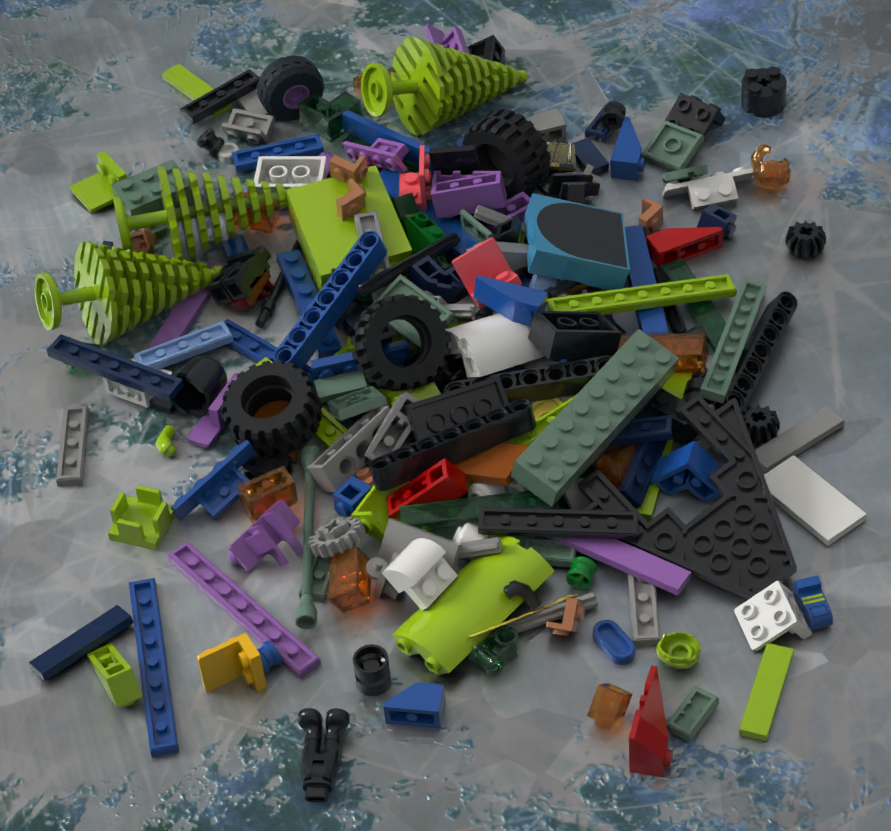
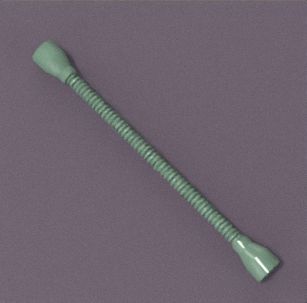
M307 445L300 452V462L305 475L302 596L300 604L296 609L295 622L302 629H311L317 625V609L312 596L313 552L308 543L310 541L309 537L314 536L315 479L307 467L321 455L320 449L314 445Z

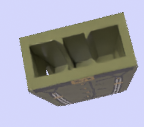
M562 137L557 138L555 142H547V151L551 155V167L548 177L542 183H551L552 174L576 172L575 145L568 143Z

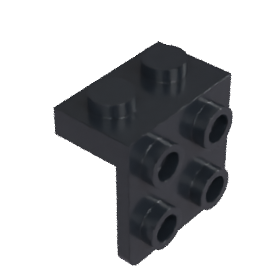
M680 93L665 121L702 134L705 137L712 123L722 126L726 118L720 112L721 108L712 103L708 105L694 95L688 96Z

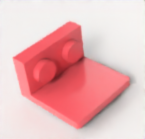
M420 145L419 173H400L399 197L412 193L418 210H427V200H432L431 186H428L432 185V172L427 169V167H430L429 153H425V145Z
M492 237L452 261L472 301L480 309L486 305L473 298L477 275L516 285L522 284L518 275L509 267L498 244Z

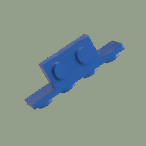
M248 440L237 445L227 458L218 462L207 476L199 479L186 495L180 496L175 501L171 510L179 521L183 520L198 505L217 520L253 487L252 482L238 470L255 454Z

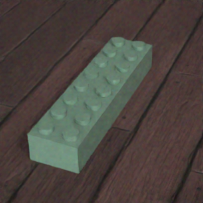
M638 329L515 460L511 477L553 507L674 374L679 357Z

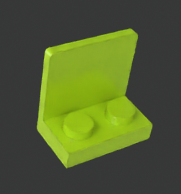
M105 151L96 154L98 173L70 186L71 192L91 213L114 203L111 185L127 178V174Z

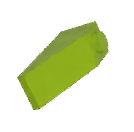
M111 643L86 654L109 698L117 708L130 706L135 703L136 699L143 697L131 666Z

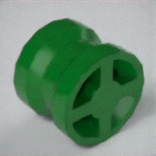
M586 557L574 558L571 563V570L568 571L566 576L567 583L575 589L588 590L593 582L592 577L596 575L597 565Z

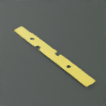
M578 594L568 595L566 597L558 599L553 603H550L548 605H545L543 607L520 615L517 618H513L511 620L495 625L483 631L477 632L470 636H476L486 631L492 630L494 628H497L499 626H502L504 624L510 623L514 620L537 612L540 609L547 608L549 606L566 600L567 597L572 598L574 596H577Z

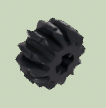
M805 220L802 224L796 222L794 226H789L787 236L785 237V244L789 253L795 254L796 258L804 256L805 259L808 256L816 258L817 254L823 252L826 236L822 226H816L815 222L807 223Z
M758 404L753 408L748 405L746 410L741 411L752 443H756L759 446L760 443L765 444L778 436V431L780 430L779 418L776 411H770L769 406L761 408Z

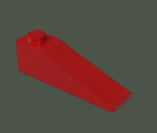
M651 665L645 682L644 695L640 697L639 710L635 712L629 735V772L663 778L665 768L671 767L673 750H669V737L657 666Z

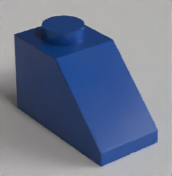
M416 682L384 702L383 706L385 723L441 728L446 703L444 685L431 682Z

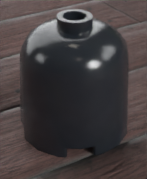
M197 356L190 360L173 375L183 379L184 387L171 401V404L184 415L189 413L195 414L197 417L203 415L228 383L224 367L217 360L208 356Z

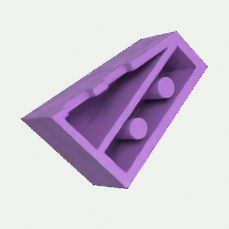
M440 171L433 172L431 197L437 218H452L460 215L462 209L466 210L469 214H474L478 205L494 211L506 207L507 193L501 171H473V175H461V171H453V175H441Z

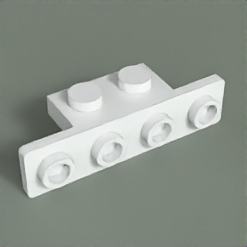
M739 167L734 169L733 172L725 174L723 171H720L706 178L696 176L683 183L672 181L666 184L662 191V196L664 198L688 193L692 210L707 208L712 203L721 205L735 202L739 199L735 183L750 180L755 173L754 168Z

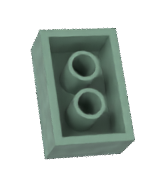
M172 159L158 166L165 167L173 205L174 208H178L172 168H180ZM157 166L111 185L114 198L120 197L123 199L126 215L134 216L165 210ZM180 169L188 206H192L188 178Z

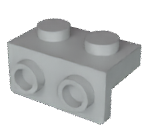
M233 108L228 123L223 122L221 127L225 131L226 136L231 139L239 140V138H242L253 144H259V142L267 144L276 120L273 116Z

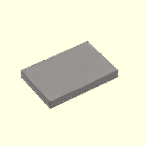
M393 518L388 520L378 558L384 559L389 565L395 552L400 554L415 539L425 538L434 541L446 551L442 557L455 571L462 544Z

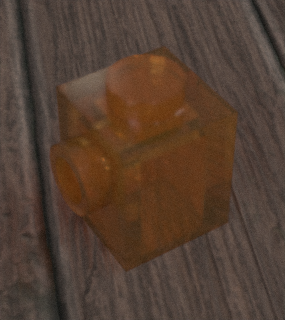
M610 683L599 684L587 716L594 719L597 726L605 729L622 725L633 693Z

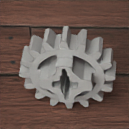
M350 516L346 520L344 518H335L328 524L319 527L318 531H314V536L309 537L310 541L308 543L316 557L321 555L324 558L328 554H330V557L340 556L346 550L352 549L357 543H360V538L365 537L364 533L366 531L358 517L353 519Z

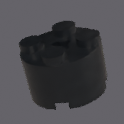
M769 67L745 71L741 87V106L745 112L748 113L749 110L756 117L767 118L779 114V110L785 108L787 80L780 73V69L778 67Z

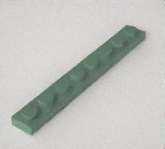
M746 279L743 280L701 386L699 395L702 398L724 403L764 298L767 285Z

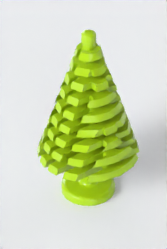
M408 37L402 41L405 46H398L396 50L397 56H394L392 66L397 73L391 72L390 77L388 70L382 64H368L362 74L361 94L366 110L374 117L386 115L394 100L395 109L402 124L410 133L418 136L419 134L424 135L451 121L453 118L461 116L474 109L477 105L484 104L486 100L490 101L495 96L497 97L503 92L516 87V83H525L528 76L525 70L516 71L512 66L482 59L476 55L471 56L468 53L453 48H445L443 45L430 41L427 42L420 38Z
M157 166L165 210L128 216L125 212L123 199L120 197L113 198L122 248L124 250H132L130 238L132 230L167 224L173 255L182 261L183 255L177 222L181 221L189 260L196 257L191 219L195 218L201 250L204 253L209 250L205 216H209L214 243L217 246L222 242L220 213L223 214L229 239L235 235L232 211H237L240 229L243 231L248 228L246 208H251L252 219L255 224L261 221V205H264L267 217L274 214L273 202H278L280 210L287 207L286 190L288 189H284L281 183H275L277 192L271 193L269 183L267 181H260L262 194H257L254 180L246 179L248 196L243 197L239 177L231 176L234 198L229 199L224 175L217 174L220 201H216L210 174L202 172L206 203L202 204L196 174L194 171L187 170L192 206H188L180 169L172 168L178 208H174L165 167Z
M83 241L78 245L75 255L74 279L75 287L78 286V289L59 292L52 275L42 272L37 274L35 279V302L40 320L48 331L60 326L62 306L78 304L79 310H83L82 320L85 327H88L87 332L90 337H95L94 342L96 344L105 345L114 338L120 337L126 331L134 329L136 324H143L150 319V316L158 315L164 308L167 310L173 307L175 303L186 299L187 295L192 296L196 294L199 288L204 289L222 267L217 265L207 268V264L204 262H196L195 264L186 259L182 261L176 257L167 259L163 255H153L143 251L138 253L136 252L137 250H124L123 248L113 246L111 249L110 246L99 244L98 246L93 242Z

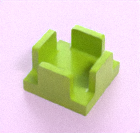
M138 485L136 488L137 497L128 496L126 498V494L120 492L110 509L113 524L108 532L109 540L157 551L175 518L171 510L173 505L163 502L161 490Z

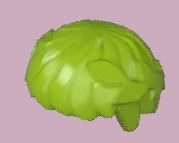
M673 632L672 634H663L661 641L657 644L656 652L659 659L667 666L674 669H689L698 662L701 655V647L699 641L692 634Z

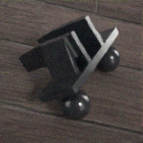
M555 173L552 174L551 183L538 184L537 189L544 196L585 204L584 199L587 196H598L600 184L592 183V175Z

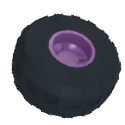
M295 55L281 57L273 63L271 62L263 70L257 83V95L264 109L275 119L281 121L298 120L309 115L321 101L324 91L323 78L317 67L305 57Z

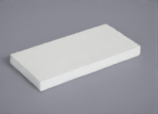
M794 455L764 474L773 502L827 546L866 520L867 514Z

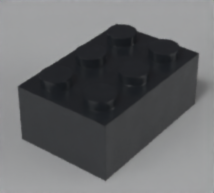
M534 311L528 339L551 361L559 362L561 359L577 361L600 356L612 357L618 351L622 332L600 312Z

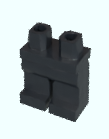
M262 245L254 250H246L241 254L229 257L226 261L228 264L222 267L205 288L218 305L249 297L253 292L250 288L252 282L271 267L267 262L271 254Z

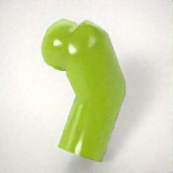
M170 425L165 426L156 440L158 451L161 454L164 453L167 457H172L177 450V447L171 444L176 430Z

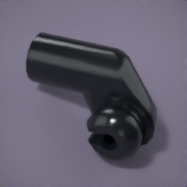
M513 580L503 589L508 599H513L515 596L521 597L530 611L541 605V602L528 584Z

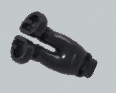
M305 708L298 713L297 718L298 724L306 732L301 758L303 790L306 792L305 800L307 802H327L328 793L333 790L332 783L339 766L340 734L348 727L350 715L347 711L340 708L330 709L326 713L324 751L320 753L323 717L318 710Z

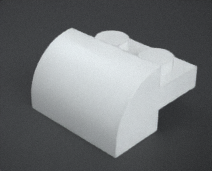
M418 538L412 541L382 572L398 593L405 590L422 611L428 608L458 576L442 557L446 551L434 541L425 538Z

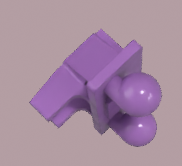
M283 499L278 500L229 545L228 558L231 563L242 565L248 571L269 554L280 567L285 566L289 562L277 546L282 540L289 544L297 556L303 554V547L292 532L300 524V520Z

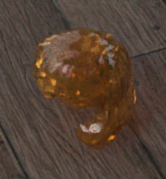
M766 144L760 145L751 155V167L754 168L755 183L764 189H778L788 184L791 178L790 161L784 158L782 161L770 160L764 162L763 157L771 152V147Z

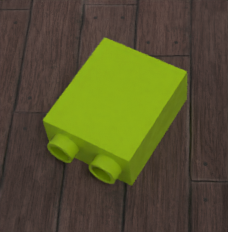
M376 165L368 167L365 178L363 180L360 179L357 183L361 184L366 191V207L357 214L378 212L391 267L411 256L412 248ZM334 177L286 190L289 220L318 293L328 281L331 269H336L358 240L354 216H350L342 221L337 215L336 200L348 193V184L343 181H337Z

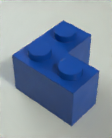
M693 441L659 458L651 482L669 497L687 488L702 502L707 503L722 496L718 489L709 481V476L723 465L696 441Z

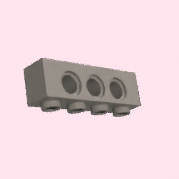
M381 406L366 412L307 467L322 492H335L352 475L356 477V473L366 466L364 464V454L389 412V406Z

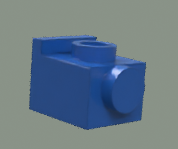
M352 475L332 494L336 513L339 516L350 517L372 486Z

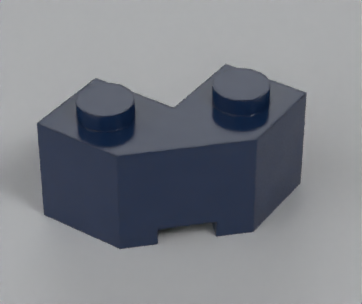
M429 255L412 265L406 278L421 290H427L434 296H441L447 304H455L469 295L454 266L444 271Z

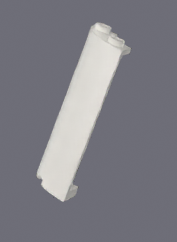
M561 294L559 297L571 296V295ZM499 313L445 329L446 335L451 334V342L447 343V348L451 349L450 354H462L467 378L482 377L545 356L528 339L531 326L512 322Z

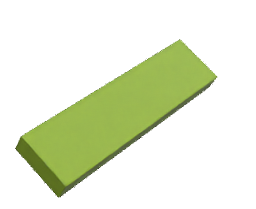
M179 63L162 73L163 80L192 101L214 89ZM232 103L212 115L214 117L219 116L232 108Z
M770 643L766 644L739 728L740 736L767 742L794 655L793 648Z

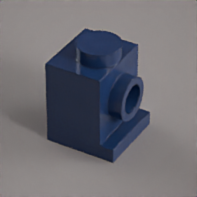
M712 203L702 211L697 228L721 227L723 229V237L727 236L730 238L736 229L734 223L737 215Z

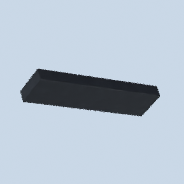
M249 69L179 109L180 115L194 125L257 89L260 77Z

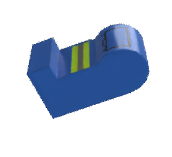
M818 575L794 581V596L811 630L833 625L832 612L821 589L822 583Z

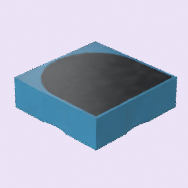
M532 193L524 215L525 232L529 244L527 250L528 273L560 280L576 281L607 290L622 289L630 272L623 213Z

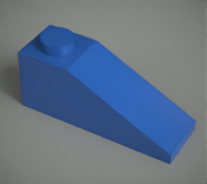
M624 117L610 160L611 178L638 181L640 172L645 170L646 159L642 158V147L630 118Z
M477 275L473 298L512 322L531 326L534 311L546 310L548 292Z

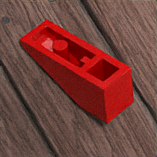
M721 227L667 228L647 235L646 243L650 259L657 268L660 266L665 269L722 248L723 229Z
M446 458L442 459L386 497L388 517L394 519L449 505L468 492L465 472Z

